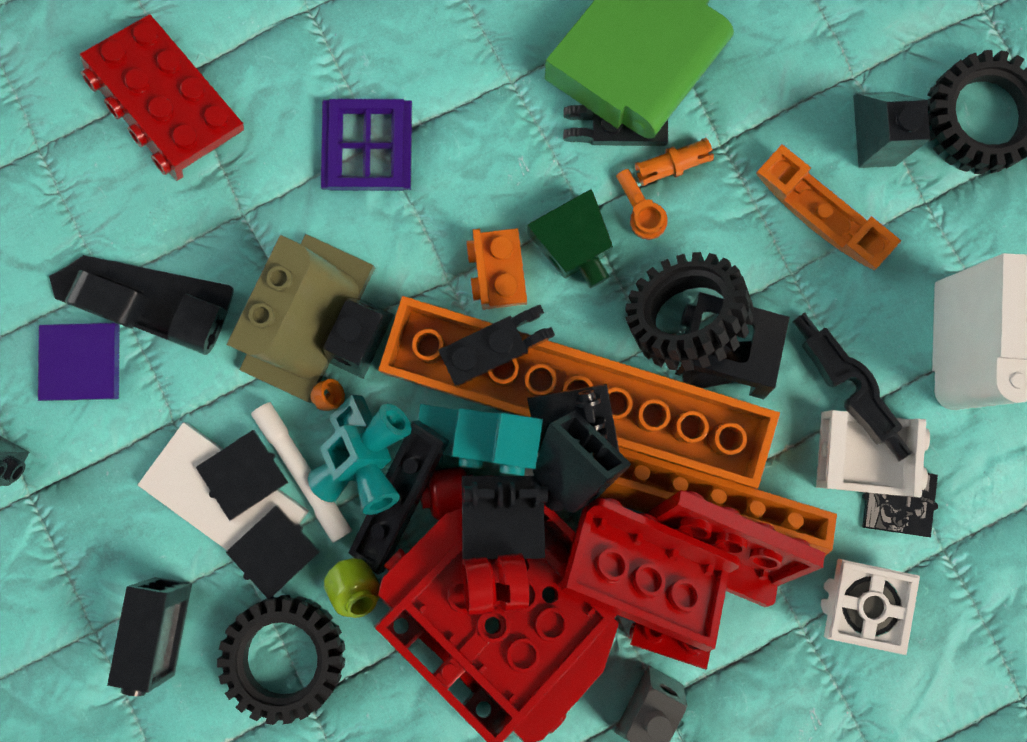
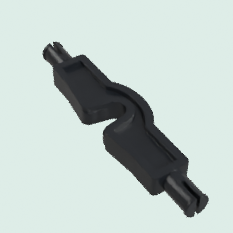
M806 312L793 320L792 323L795 324L806 339L802 344V348L814 362L826 384L836 387L845 381H852L856 385L855 393L845 400L844 407L865 429L874 443L878 445L884 442L898 462L912 454L913 452L898 435V432L903 427L880 398L878 383L870 370L858 360L849 357L827 328L819 331Z

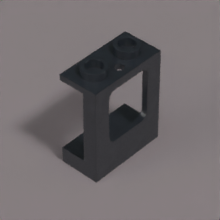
M699 292L693 304L687 303L684 308L680 325L686 327L685 334L699 330L704 312L719 314L724 299ZM753 307L754 311L751 312L753 315L752 326L754 332L748 360L745 363L725 358L719 361L716 356L710 355L708 359L711 366L702 368L698 359L694 360V370L751 386L749 396L764 400L776 387L790 317ZM681 361L679 362L677 371H675V375L681 376V374L684 371V367Z

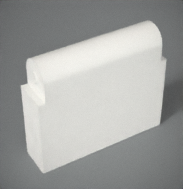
M1003 253L935 282L932 372H935V397L943 407L950 410H960L1027 401V255Z

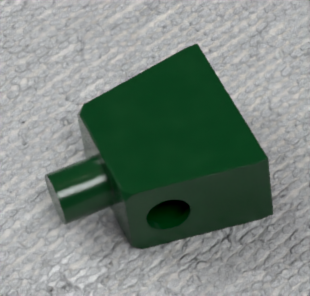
M591 189L527 224L529 237L562 277L567 278L580 271L589 288L601 284L610 277L600 259L610 254L613 245Z

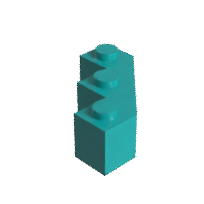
M420 404L418 420L449 440L439 462H443L444 455L460 457L459 466L482 469L483 461L501 464V473L521 476L525 475V468L536 469L543 419Z

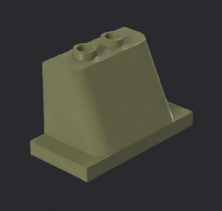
M305 234L301 244L280 235L226 344L247 354L239 370L311 403L310 394L312 388L321 382L329 365L323 351L326 340L345 301L348 298L361 299L375 270L374 265Z

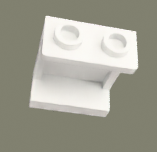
M831 410L821 412L816 488L921 497L922 490L926 488L928 481L927 469L924 467V453L930 444V432L926 428V419L896 418L903 427L898 432V435L913 452L898 462L884 442L878 445L875 444L865 429L847 411Z

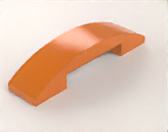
M781 144L757 171V176L779 201L810 229L844 254L875 271L902 240L872 216L868 220L862 217L809 174L811 167Z

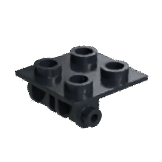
M607 384L527 398L531 417L543 419L538 454L550 423L575 410L619 451Z
M462 476V560L481 557L497 559L500 555L522 553L524 559H545L544 503L548 501L547 486H543L534 476Z

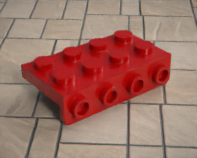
M151 14L80 53L84 67L81 75L87 85L94 92L97 90L101 91L106 97L104 102L109 111L116 119L122 117L129 125L127 129L131 137L140 147L144 145L148 147L153 153L151 158L163 175L169 173L176 181L184 177L182 171L184 168L244 131L243 122Z
M680 490L645 513L654 516L663 525L673 529L689 531L693 534L694 538L707 544L721 545L727 548L730 554L739 557V568L729 573L726 591L762 607H769L775 603L778 586L823 568L825 552L811 547L806 540L781 534L767 523L749 520L740 516L737 510L730 507L717 506L704 500L702 495L693 491Z
M597 498L582 509L560 591L708 652L716 647L729 573L739 568L740 558L730 554L728 549L721 545L707 544L694 538L693 534L689 531L673 529L663 525L652 515L636 513L624 508L615 499Z

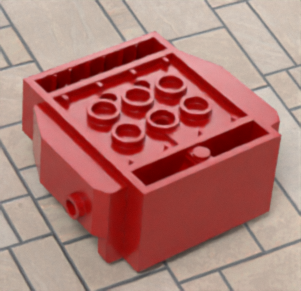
M545 504V559H525L529 580L528 609L504 612L500 606H495L492 613L468 616L462 583V508L446 513L407 554L402 549H399L384 565L389 572L382 578L377 596L390 610L374 625V628L487 742H504L511 733L523 742H538L543 740L549 733H553L565 720L566 713L604 672L619 625L614 619L617 614L560 591L576 533ZM488 559L490 563H495L496 559ZM546 587L552 588L555 592V599L551 603L545 602L542 597V592ZM491 617L496 618L499 622V629L493 634L488 633L485 629V622ZM399 618L406 619L409 625L408 630L402 634L395 632L393 627L394 622ZM417 638L443 661L433 674L408 650ZM458 678L472 692L463 703L448 690ZM481 702H488L490 705L489 714L484 717L478 716L476 712L477 705Z

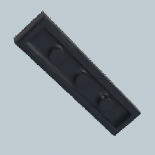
M419 420L411 423V433L403 439L386 474V478L398 492L400 499L385 511L366 515L348 552L355 559L364 560L377 575L385 571L384 565L392 557L449 443L448 439Z

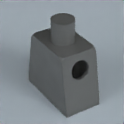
M648 665L614 733L630 742H670L687 708L683 684Z

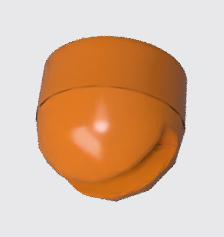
M327 379L317 383L312 388L310 398L317 409L330 411L337 409L344 403L345 393L342 385L337 380Z

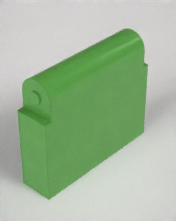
M594 0L545 60V80L617 129L623 123L637 134L651 139L655 137L733 37L734 29L726 17L708 6L709 0Z

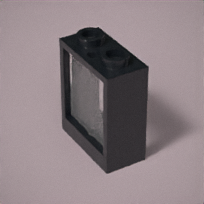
M154 577L126 587L107 686L121 688V693L124 695L144 696L175 676L192 583Z

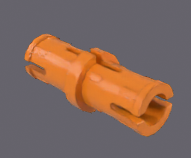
M703 138L700 141L678 149L670 147L662 155L635 163V170H639L636 174L640 184L646 186L648 183L670 175L676 178L683 175L684 170L713 161L714 154L708 153L713 151L709 140Z

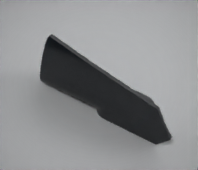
M85 255L49 276L56 300L131 329L136 327L204 355L210 353L218 339L234 293V289L230 285Z

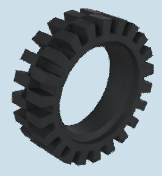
M984 50L978 56L975 52L955 63L930 89L927 95L931 97L927 100L929 126H932L929 141L937 138L940 144L933 149L938 155L943 151L950 154L945 159V162L953 165L959 161L961 162L959 170L967 172L975 168L974 174H984L989 170L990 173H996L1004 168L1007 169L1027 157V68L1024 70L1020 68L1024 58L1019 55L1007 61L1009 55L1007 51L1001 50L994 57L993 50ZM975 82H989L1002 87L1012 96L1017 105L1019 117L1016 131L1008 142L1001 144L981 143L969 137L962 129L957 119L956 102L964 86Z
M693 252L690 262L687 261L685 254L677 255L678 264L673 266L666 259L660 262L663 271L658 273L652 267L647 271L650 281L648 282L640 278L636 282L639 291L631 290L628 296L631 303L626 304L625 309L628 315L626 321L640 350H642L648 360L652 358L654 364L662 367L666 363L669 370L677 371L681 361L684 370L690 371L694 370V360L699 359L702 368L711 366L708 356L715 354L717 359L721 361L727 357L723 347L727 346L735 351L740 346L737 336L744 339L749 333L747 325H752L753 315L751 311H754L745 280L736 265L732 267L730 261L724 257L719 262L716 254L709 253L704 261L701 252ZM694 288H708L715 290L724 298L719 315L713 322L700 330L689 334L672 335L656 327V318L660 308L667 300L678 293Z
M281 595L277 598L272 597L269 600L265 599L249 607L235 618L236 621L233 624L229 625L225 631L227 637L220 642L218 649L223 651L222 656L217 658V668L223 667V674L218 677L221 685L227 683L229 690L225 692L228 700H231L233 697L236 698L239 704L235 708L241 713L247 709L252 712L249 718L258 721L261 717L267 718L266 724L274 725L278 720H283V725L290 724L296 718L302 720L308 717L314 710L317 711L333 693L342 677L340 675L341 670L345 667L346 658H343V652L346 650L345 643L340 641L339 635L342 632L338 625L334 627L331 620L333 617L329 612L324 614L319 610L321 605L316 602L310 604L305 602L307 598L300 596L296 598H290V595ZM283 622L303 629L315 645L317 668L311 682L302 690L289 694L271 692L263 688L254 679L250 671L248 652L252 639L261 628L272 623Z

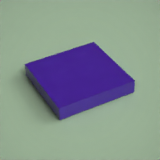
M116 323L39 325L38 401L119 399L120 325Z

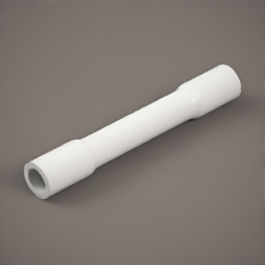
M271 402L254 410L251 416L267 441L273 445L314 509L316 518L332 543L353 531L335 502L323 501L311 490L308 484V475L312 470L293 442L286 425Z

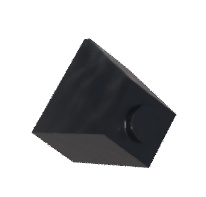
M896 92L856 93L853 96L859 168L897 166L930 140L927 100Z

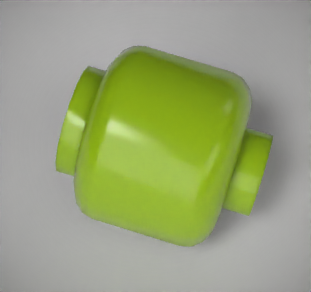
M351 558L339 561L329 570L324 579V590L335 611L343 617H363L375 608L379 600L377 594L380 584L372 569L362 559Z

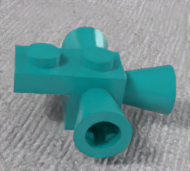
M351 395L329 416L335 433L320 447L326 463L309 473L308 484L318 498L326 502H335L348 483L356 481L362 512L365 515H372L389 509L400 499V495L381 469L392 460L387 447L410 435L412 428L406 414L397 406L389 403L382 404L373 417L362 395Z

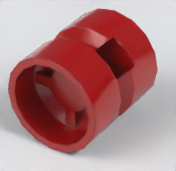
M522 553L500 555L495 563H490L486 557L462 560L463 593L468 616L492 613L495 606H500L504 612L528 609L529 580Z

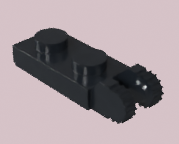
M584 105L564 107V118L593 120V130L588 128L564 130L563 139L566 142L593 143V145L667 146L668 120L655 137L650 139L637 134L623 123L617 129Z
M541 305L525 310L513 318L510 315L439 349L438 351L455 386H460L527 354L528 349L554 337L555 333L552 327L543 328L522 340L517 330V327L540 318L544 313Z

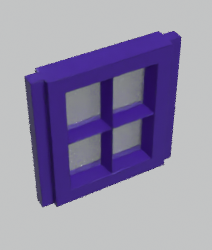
M404 99L323 100L321 189L330 191L411 190L412 101Z

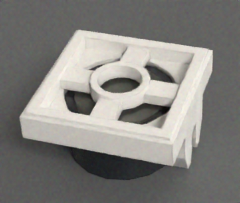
M838 559L834 579L829 578L824 583V589L829 593L828 599H822L820 604L823 613L827 614L824 637L835 641L907 655L920 576Z

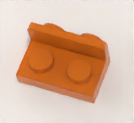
M480 228L472 229L474 240L466 241L469 263H476L478 277L471 278L473 300H481L483 310L527 305L518 228L482 233Z

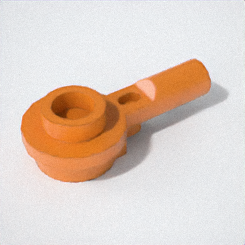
M629 169L619 172L616 178L633 207L630 218L632 231L642 239L652 240L658 238L667 227L668 217L666 211L660 205L653 203L652 200L645 199Z

